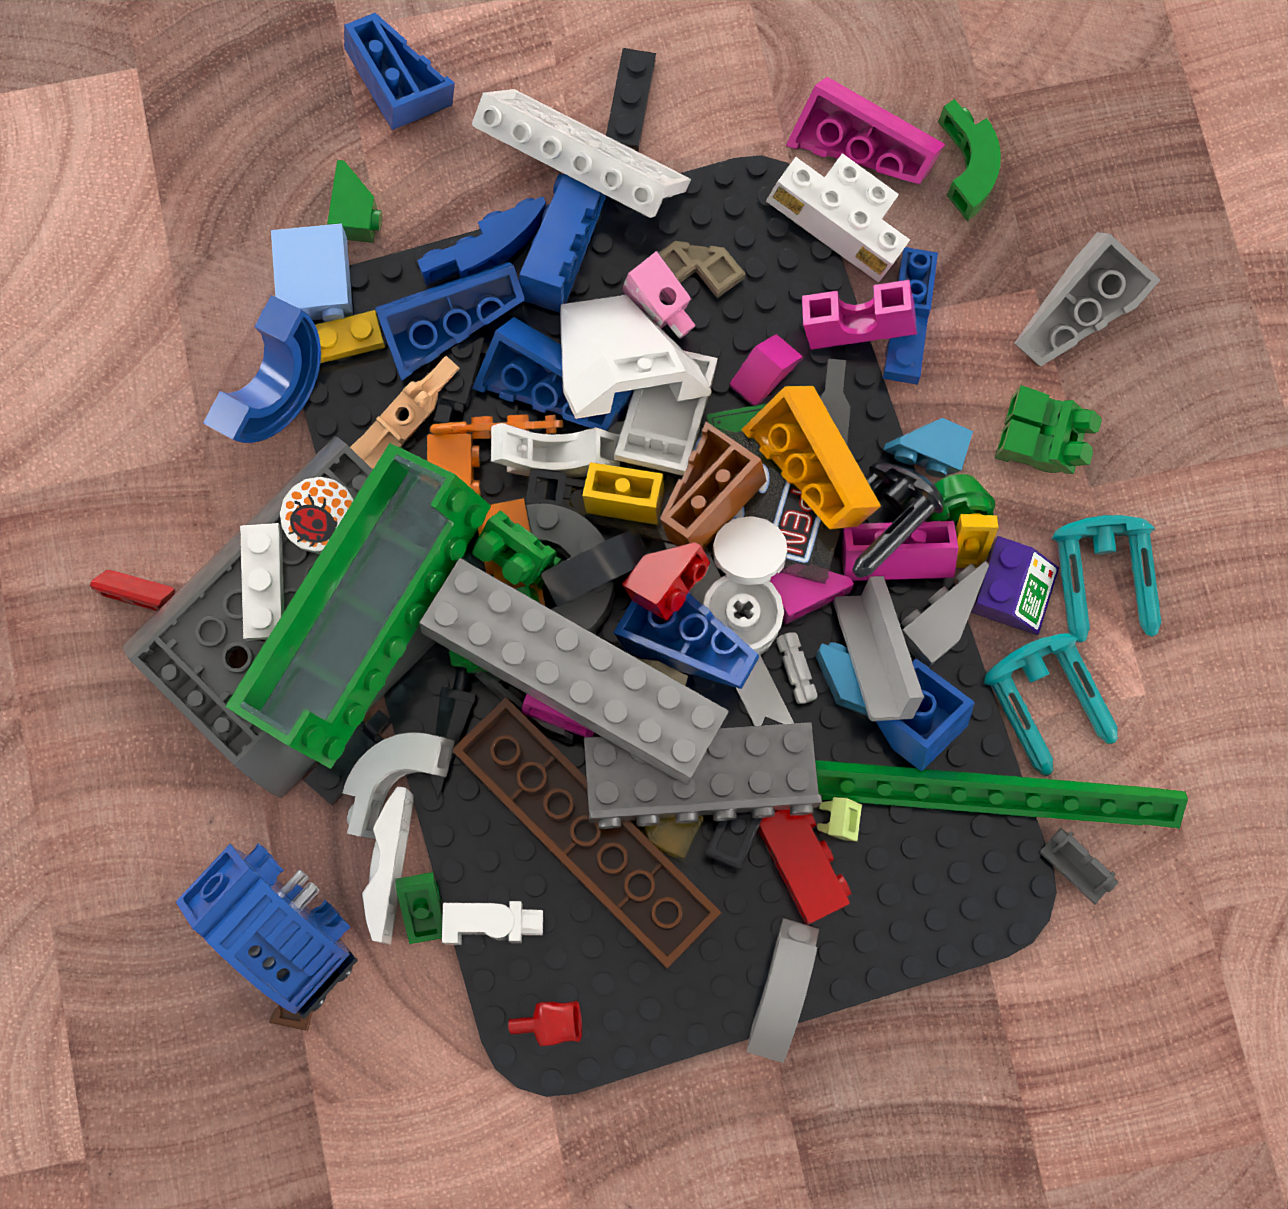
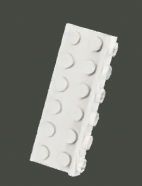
M515 89L484 92L472 122L473 127L650 218L656 216L663 198L686 192L691 181L690 178Z

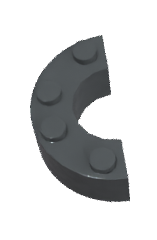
M552 504L526 505L532 534L538 537L543 545L550 546L567 559L605 541L596 527L583 516L570 509ZM616 580L569 604L550 610L595 635L606 621L612 609L616 592Z

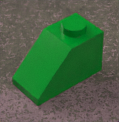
M337 160L327 225L342 223L347 240L374 243L375 231H380L382 227V210H378L374 196L344 160Z

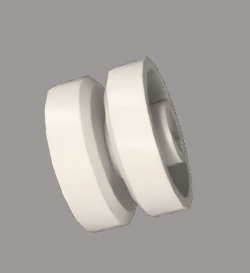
M725 575L715 581L705 595L703 604L717 619L757 652L758 655H761L770 648L781 628L784 614L781 596L770 581L763 584L744 585L731 581ZM738 613H742L747 618L741 617L738 620L737 618H735V615Z

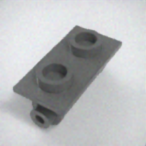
M1059 828L1039 853L1096 905L1106 892H1110L1118 884V881L1114 878L1116 874L1113 871L1110 872L1096 858H1093L1089 851L1073 837L1074 834L1071 831L1067 833L1064 829Z

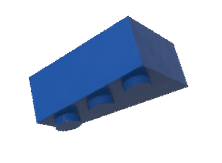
M372 13L344 24V49L391 130L453 105L455 82L448 76L444 78L431 66L429 59L424 55L419 56L407 45V40L377 13Z

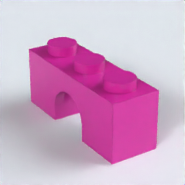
M905 280L873 285V299L860 305L844 303L839 298L838 291L802 296L803 326L810 349L917 334L915 304L910 281Z

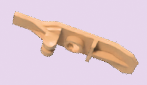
M445 356L424 379L418 382H410L381 416L376 418V421L365 434L350 448L373 469L389 443L401 448L435 410L438 392L460 368L449 357ZM407 408L409 417L407 420L401 421L399 413L402 409Z

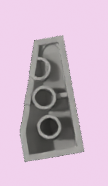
M1097 232L1069 265L1014 344L1036 364L1043 366L1077 345L1078 341L1108 326L1107 323L1137 308L1159 283L1160 279L1111 234Z

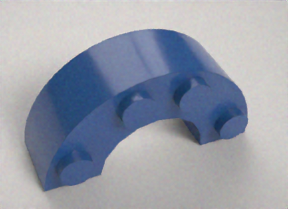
M273 295L270 296L254 326L261 334L264 342V357L258 373L248 385L239 391L232 393L220 391L203 424L232 440L242 443L266 440L287 427L300 413L309 399L319 373L321 344L314 322L303 310Z

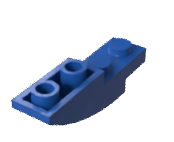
M542 196L537 199L527 198L517 203L514 208L504 212H491L483 220L478 221L479 236H467L457 241L454 246L444 250L434 249L427 252L423 258L417 260L425 285L427 286L457 273L462 278L503 264L513 257L539 230L546 207L544 197Z
M905 247L902 251L897 282L910 281L915 304L917 334L887 338L883 379L916 385L919 383L927 322L932 304L937 252Z

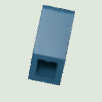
M940 418L886 443L884 451L895 455L894 458L901 463L919 465L926 468L925 472L938 478H945L948 475L962 471L973 431L947 419Z
M830 642L829 645L822 643L816 654V659L836 704L868 716L848 648Z

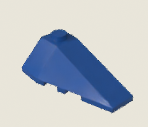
M690 592L686 595L682 607L678 611L673 612L667 621L632 601L613 632L626 652L646 660L659 661L677 671L742 689L759 659L757 652L717 619Z

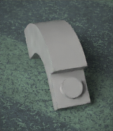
M785 918L782 919L768 978L753 1020L746 1052L784 1063L807 993L817 951L818 928Z

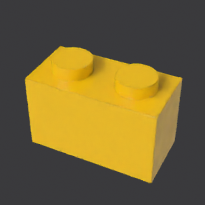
M590 462L582 495L586 513L658 525L665 493L663 474Z

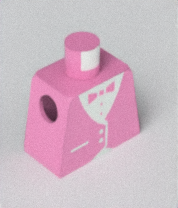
M657 252L628 273L621 289L622 292L660 328L668 324L680 339L696 326L684 311L691 300L690 296Z

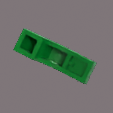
M953 99L943 106L938 122L961 150L965 160V171L952 181L947 197L968 222L981 210L993 189L999 174L1001 151L996 132L989 120L985 118L975 125L970 111L965 107H961Z

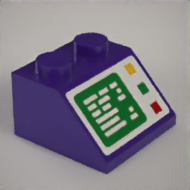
M997 536L987 556L986 562L989 564L971 613L1038 635L1059 567L1033 547Z

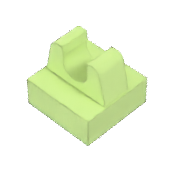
M833 797V801L822 802L819 809L831 812L830 822L827 824H817V829L841 840L857 842L862 804L847 798Z

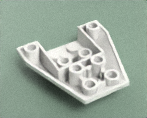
M627 295L561 304L563 393L576 419L610 413L616 392L669 384L677 401L710 396L711 389L698 364Z

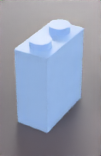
M342 223L271 230L275 297L303 310L312 320L323 319L329 322L353 316L348 244Z

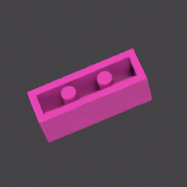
M954 521L923 522L871 575L858 578L853 574L852 568L855 560L892 523L860 524L858 527L843 528L844 576L850 577L852 581L869 580V577L884 576L885 580L954 578L958 554Z

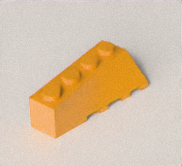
M785 386L741 429L748 438L755 439L761 446L759 451L767 459H772L780 467L783 478L789 484L794 483L802 492L801 498L829 529L858 527L881 507L814 386Z

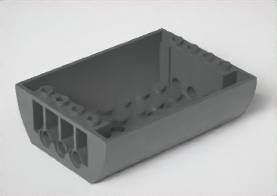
M334 436L245 525L279 523L281 525L280 511L283 499L293 486L309 478L324 477L333 479L344 486L354 500L373 469L345 442ZM407 502L404 503L391 524L392 531L428 552L440 535ZM282 529L285 611L320 554L302 550L289 540ZM239 530L123 645V650L128 659L235 767L262 788L282 799L317 761L289 747L225 707L266 642L260 640L246 641L243 639L241 532ZM383 539L351 589V595L390 617L424 560L390 540ZM343 604L312 652L310 659L349 683L384 625L352 606ZM420 625L408 642L404 654L397 660L386 678L385 685L377 693L366 713L436 643V641L422 634ZM243 648L248 654L246 664L241 668H232L229 663L230 654L235 649ZM303 669L272 717V722L290 733L304 709L326 720L344 691L309 670Z

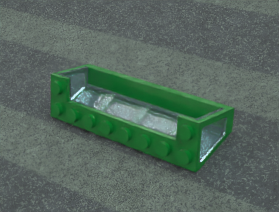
M389 443L225 707L289 747L331 769L336 760L343 754L345 745L356 727L363 721L366 711L375 696L385 685L386 678L397 660L404 654L408 642L420 625L421 619L459 558H462L465 554L466 548L475 532L485 521L486 514L491 505L456 474Z

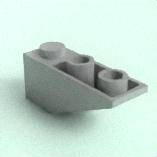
M986 561L977 568L970 564L955 577L959 582L950 591L945 586L942 587L928 600L931 606L921 614L916 609L901 622L904 627L902 633L907 648L916 659L928 668L960 640L989 567Z

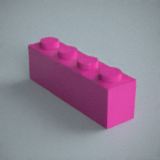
M825 77L814 86L786 146L794 149H806L813 151L815 155L822 157L830 156L837 159L843 153L859 166L872 168L878 173L920 184L930 174L945 144L829 77Z

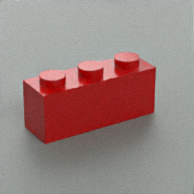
M790 809L778 810L775 812V816L762 819L758 832L805 925H808L850 904L847 896L851 895V890L843 875L839 874L836 876L829 863L834 858L825 840L819 842L812 828L817 826L813 815H790Z

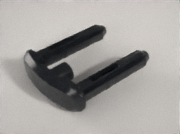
M874 463L869 467L870 475L866 480L876 497L884 489L888 490L884 497L896 510H900L912 497L916 500L855 560L852 571L856 577L862 578L871 575L933 512L940 514L944 511L942 495L936 486L925 476L912 469L889 463ZM822 521L814 551L823 550L843 528L829 529Z

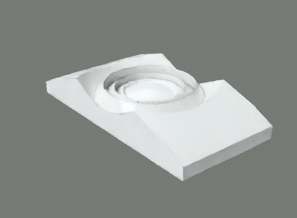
M684 351L698 364L711 389L718 358ZM669 384L634 389L614 454V460L683 476L689 465L688 458L695 448L699 427L709 396L677 401Z
M397 787L373 827L376 842L371 860L369 884L362 892L366 922L372 941L390 945L398 904L395 879L402 878L414 804V795L404 787Z

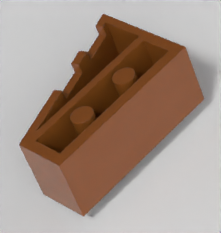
M708 422L705 423L702 429L703 435L696 450H692L688 458L689 465L682 479H678L660 517L667 539L677 547L696 542L704 550L716 537L717 532L726 523L730 522L767 482L762 460Z

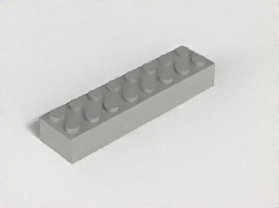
M461 558L457 561L420 621L423 635L686 785L689 783L729 712Z

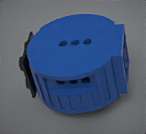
M257 843L256 847L246 855L237 850L232 844H229L177 899L176 904L192 929L201 935L236 971L278 1005L294 1014L298 1012L305 1019L311 1012L321 1007L326 999V995L338 982L345 980L349 976L353 965L358 961L340 939L351 926L325 899L319 907L312 910L307 907V904L318 894L319 889L311 882L304 888L302 887L309 879L304 871L298 870L283 885L277 880V876L284 869L277 864L278 862L273 859L274 857L267 852L268 850L264 846Z

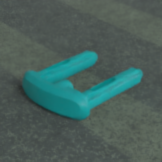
M1103 515L1069 523L1054 532L1051 540L1055 541L1058 545L1068 632L1078 638L1076 642L1082 643L1086 641L1090 631L1079 544L1081 538L1089 537L1093 539L1095 555L1116 552L1114 535L1128 537L1139 624L1147 636L1153 637L1159 633L1162 620L1150 537L1151 532L1155 531V527L1146 519L1124 515ZM1141 553H1142V557H1143V565H1144L1146 585H1145V581H1144V573H1143ZM1069 558H1070L1071 561H1072V569H1073L1075 592L1073 591V584H1072V576H1071V568H1070V560H1069Z
M1069 633L1044 637L1022 646L995 664L985 674L984 685L992 686L1032 767L1043 776L1052 774L1054 770L1053 757L1011 677L1012 672L1021 667L1029 683H1032L1050 674L1042 657L1050 653L1056 655L1097 737L1106 744H1113L1118 739V727L1075 646L1078 638ZM1076 671L1078 672V674H1079V676H1080V678H1081V680H1082V682H1083L1085 688L1083 687V685H1082V683H1081V681H1080V679H1079V677H1078ZM1008 695L1011 697V699H1012V701H1013V703H1014V705H1015V707H1016V709H1017V711H1018V713H1019V715H1020V717H1021V719H1022V721H1023V723H1024L1026 729H1024V727H1023V725H1022V723H1021V721H1020V719H1019V717H1018V715H1017L1015 709L1013 708V706H1012V704H1011V702H1010V700H1009V698H1008Z

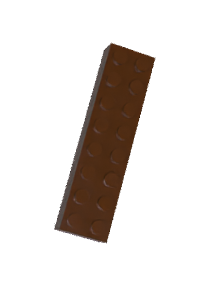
M506 697L452 749L454 755L666 969L722 913L630 820L621 821V827L611 829H599L598 823H590L587 777Z

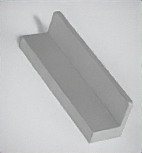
M884 576L869 577L861 596L835 597L833 601L869 719L871 721L913 719L924 696Z

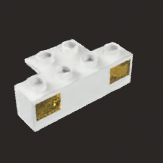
M843 153L825 178L795 157L777 181L766 200L770 205L878 283L910 241L909 238L882 220L899 194Z

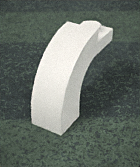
M500 423L491 427V461L507 466V472L518 475L530 476V469L532 468L567 474L566 478L587 477L590 462L620 467V461L614 460L620 435L596 427L577 433L548 435L533 433Z
M404 733L384 739L371 747L354 765L342 794L356 796L354 804L350 807L347 815V823L349 825L347 834L376 839L373 827L383 809L386 795L392 785L403 776L416 772L446 777L454 741L424 733Z

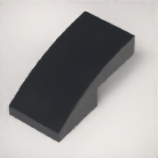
M530 469L525 505H557L570 509L587 520L596 521L597 515L588 514L585 510L582 495L586 480L566 478L567 474Z

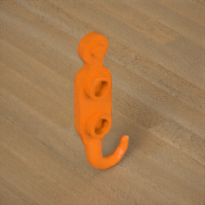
M529 415L507 416V422H503L504 424L529 432L531 429H546V434L557 433L556 428H563V420H556V415L545 416V421H529ZM493 416L471 417V424L469 425L467 422L433 424L430 427V432L435 435L468 434L469 432L472 433V439H491V427L500 423H493Z

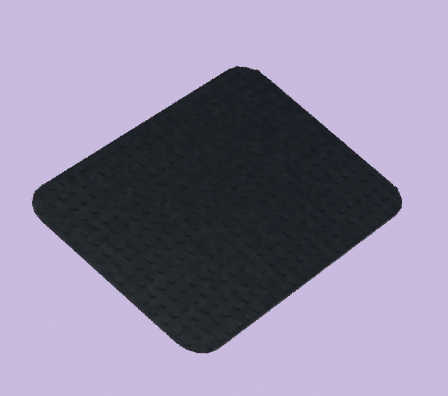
M758 155L736 157L682 172L680 174L691 179L686 192L663 198L656 216L652 218L606 196L567 304L625 295L621 289L628 273L655 252L659 253L674 241L688 242L689 245L709 248L710 246L724 247L746 274L745 279L717 298L695 272L680 284L691 299L684 311L696 326L680 339L668 324L661 328L683 351L718 358L711 386V394L701 420L696 442L703 435L702 429L705 423L708 422L707 414L752 406L729 386V383L755 346L777 334L803 357L759 405L768 404L785 386H814L819 397H821L825 391L828 359L846 360L843 393L851 407L847 446L864 477L867 478L870 475L869 467L874 463L895 464L916 471L914 464L901 463L894 458L895 455L884 451L886 443L903 436L871 341L810 349L803 326L802 296L838 291L839 298L844 303L858 304L841 255L766 202L777 181L789 167V163ZM479 229L349 265L353 315L373 311L375 307L459 279L460 275L457 273L426 286L417 260L423 258L431 250H444L454 246L457 241L464 237H477L480 235ZM538 231L525 246L506 261L514 265L518 280L531 249L533 239ZM522 301L489 324L470 334L485 339V346L476 377L495 331L513 317L561 345L560 313ZM378 318L385 348L320 363L316 383L303 407L316 454L334 436L351 447L365 434L376 421V418L381 416L410 382L421 381L439 364L444 352L428 364L426 363L413 371L411 375L401 381ZM323 319L312 320L315 325L326 322ZM472 389L467 408H464L463 413L455 412L452 422H467L469 425L471 424V417L493 416V423L507 422V416L529 415V421H545V416L556 415V420H563V428H556L557 433L548 435L571 434L592 429L565 420L561 414L551 411L544 413L532 409L533 405L518 400L511 402L499 398L500 394L488 390L480 392ZM628 405L624 411L622 418H620L617 422L625 421L629 409ZM437 407L401 446L402 449L427 460V435L432 434L430 427L436 424L434 418ZM407 408L402 409L399 413L400 420L405 421L409 417ZM531 429L530 432L546 434V429ZM472 439L474 446H480V467H474V480H480V496L490 505L523 498L526 503L529 476L507 472V466L492 462L491 439ZM620 461V467L627 468L625 463ZM638 467V468H640L642 471H648V470H647L646 468H644V467H642V468H641V467ZM668 472V476L672 478L676 486L678 479L681 480L683 476ZM782 475L769 477L766 492L760 493L757 491L743 506L744 517L753 516L766 519L772 523L784 483ZM579 477L572 479L586 480L587 477ZM420 479L406 502L441 534L438 526V516L440 513L430 506L440 488L425 479ZM884 489L876 497L881 507L861 524L893 523L916 499L912 497L900 510H896L886 501L884 494L888 490ZM597 515L596 521L588 520L596 527L605 541L627 531L637 529L649 554L667 550L655 524L647 523L651 527L649 528L643 522L640 524L638 521ZM477 529L466 548L463 558L469 564L486 573L484 562L473 555L474 545L479 538ZM843 530L823 550L817 551L820 561L830 564V568L819 565L814 554L812 555L810 565L844 575L842 563ZM715 538L706 547L713 562V544ZM557 553L556 556L561 559V562L567 560L564 555ZM785 561V563H789L791 566L797 564L794 562ZM717 568L721 577L726 575L721 569L719 571ZM953 578L885 580L901 630L904 629L901 622L916 609L922 614L931 606L928 600L944 586L950 591L956 586ZM868 580L853 581L854 585L850 593L845 596H861ZM545 584L542 587L545 606L553 609L557 605ZM831 602L786 625L782 619V625L776 639L770 648L760 656L793 722L812 723L815 760L916 768L892 749L876 721H871L868 716L838 705L835 702L816 659V654L822 643L829 645L830 642L847 647L834 603ZM739 613L741 617L747 618L744 614ZM607 618L595 635L626 652L613 633L619 622L609 621ZM967 620L957 644L929 668L975 702L970 722L925 769L1022 777L990 685H984L986 671ZM792 632L798 635L801 644L798 649L799 652L803 651L812 677L809 682L810 685L814 684L817 692V699L809 703L798 704L793 693L796 687L795 684H790L782 659L785 654L780 652L777 644V638L786 633ZM436 642L384 694L395 735L404 733L435 735L441 686L453 689L457 671L467 673L465 667L451 665L450 649ZM909 651L911 660H912V662H913L916 658H915V656ZM626 652V653L630 654L631 656H633V657H635V658L643 659V658H640V657H638V656H636V655H633V654H631V653H629V652ZM681 672L688 676L685 684L686 687L729 711L720 728L755 726L736 687ZM468 673L471 674L467 692L478 696L461 740L502 701L472 673ZM505 682V683L502 685V686H503L504 688H506V689L508 688L509 685L512 686V687H514L513 685H511V684H509V683H507V682ZM514 687V688L517 689L524 697H526V694H527V693H525V692L521 691L520 689ZM568 731L574 735L573 743L569 744L544 735L586 776L585 737ZM594 732L593 737H600V735ZM456 756L453 758L438 800L430 774L416 772L406 775L411 793L414 795V805L436 883L439 887L442 904L494 903L505 905L510 909V901H521L523 910H543V936L522 935V943H510L509 938L499 941L490 938L488 935H462L461 945H454L481 1042L494 1068L514 1086L545 1097L577 1094L749 1039L753 1020L768 978L781 921L785 918L805 925L758 831L741 870H738L705 855L719 821H714L713 815L698 816V821L693 823H675V817L659 818L660 824L652 826H637L636 820H630L722 912L666 969ZM859 803L862 804L857 842L833 837L819 831L817 826L812 828L818 841L825 840L830 848L834 860L829 863L836 876L839 874L843 875L851 890V895L847 896L850 904L808 924V926L818 928L819 932L816 942L815 961L798 1023L1007 958L1031 945L1050 921L1057 894L1053 865L1039 853L1046 843L1037 817ZM820 805L813 808L812 815L816 825L830 822L831 812L819 809ZM577 1001L580 1005L582 1038L579 1042L568 1041L556 1045L540 1046L534 1033L510 1034L509 1019L533 1017L536 1003H567Z

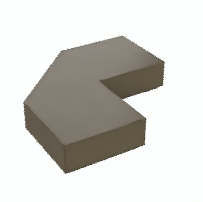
M674 241L658 253L679 283L696 272L717 298L745 279V272L724 247L710 246L709 248L689 245L688 242Z

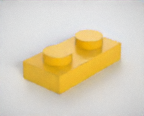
M375 310L315 325L321 344L320 363L385 348Z
M980 513L960 514L955 529L958 543L956 568H966L970 564L977 568L986 561L999 528L997 516L982 515Z

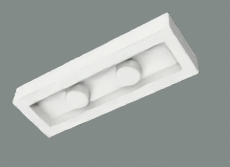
M279 523L240 526L243 639L246 641L267 640L284 613L282 526Z

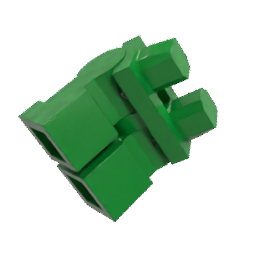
M1021 385L1011 397L1004 422L1006 426L1002 429L995 459L1005 462L1013 460L1048 473L1063 472L1064 474H1074L1076 466L1090 465L1093 450L1089 443L1083 442L1085 433L1096 434L1099 432L1102 418L1094 410L1082 409L1074 400H1054L1049 398L1050 395Z
M501 510L488 519L473 550V555L481 561L489 562L492 560L502 567L503 577L513 585L522 582L527 587L531 585L538 591L545 585L540 573L561 563V559L556 556L557 551L548 545H543L538 537L519 523L515 524L512 522L510 517Z

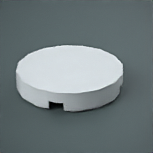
M753 516L736 518L726 523L717 532L713 544L714 562L719 571L721 569L726 573V577L731 581L744 585L763 584L771 580V577L777 572L779 574L784 568L788 550L785 536L776 525L766 519Z

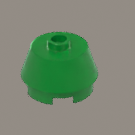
M968 474L948 476L934 484L944 499V511L940 514L933 512L925 522L954 521L956 529L960 514L980 513L982 515H994L995 500L975 477Z

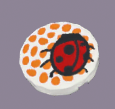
M324 477L305 479L293 486L283 499L280 511L282 529L289 540L302 550L320 554L352 504L353 498L344 486L333 479Z

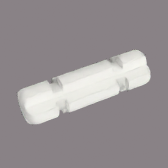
M791 632L779 636L777 644L780 652L785 654L782 659L790 684H795L796 687L793 690L796 702L798 704H805L817 699L814 684L810 685L809 682L812 677L803 651L799 652L798 649L801 646L798 635Z

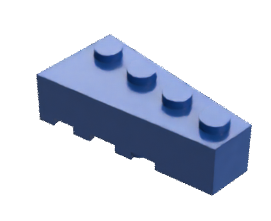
M561 173L556 178L553 188L554 197L551 203L545 207L540 229L533 239L531 249L519 277L525 302L560 313L561 304H567L607 196Z

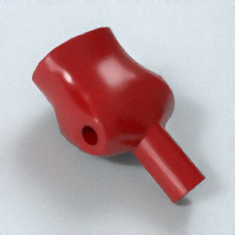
M577 1001L567 1003H536L533 1017L509 1019L510 1034L534 1033L540 1046L556 1045L568 1041L579 1042L582 1038L580 1005Z

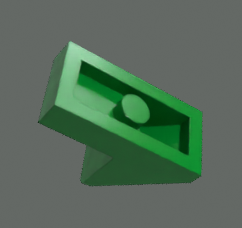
M433 872L396 878V892L409 944L442 939L443 909L439 887L434 879Z

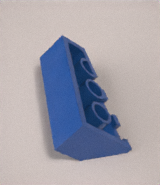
M506 262L375 307L402 381L411 375L413 371L426 363L428 364L437 358L439 354L456 343H460L482 326L489 324L524 301L525 298L514 265Z
M515 317L495 331L472 389L480 392L488 390L500 394L499 398L511 402L518 400L533 405L532 409L544 413L546 411L558 413L565 420L608 431L622 418L634 390L616 392L610 413L576 419L563 393L561 345Z

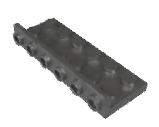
M811 722L719 728L687 785L602 736L584 738L590 823H598L599 829L621 827V821L636 820L637 826H652L660 824L659 818L675 817V823H693L698 821V816L713 815L714 821L736 819V813L751 812L752 818H767L775 816L774 810L790 809V815H808L813 813V808L818 807L822 803L821 795H818Z

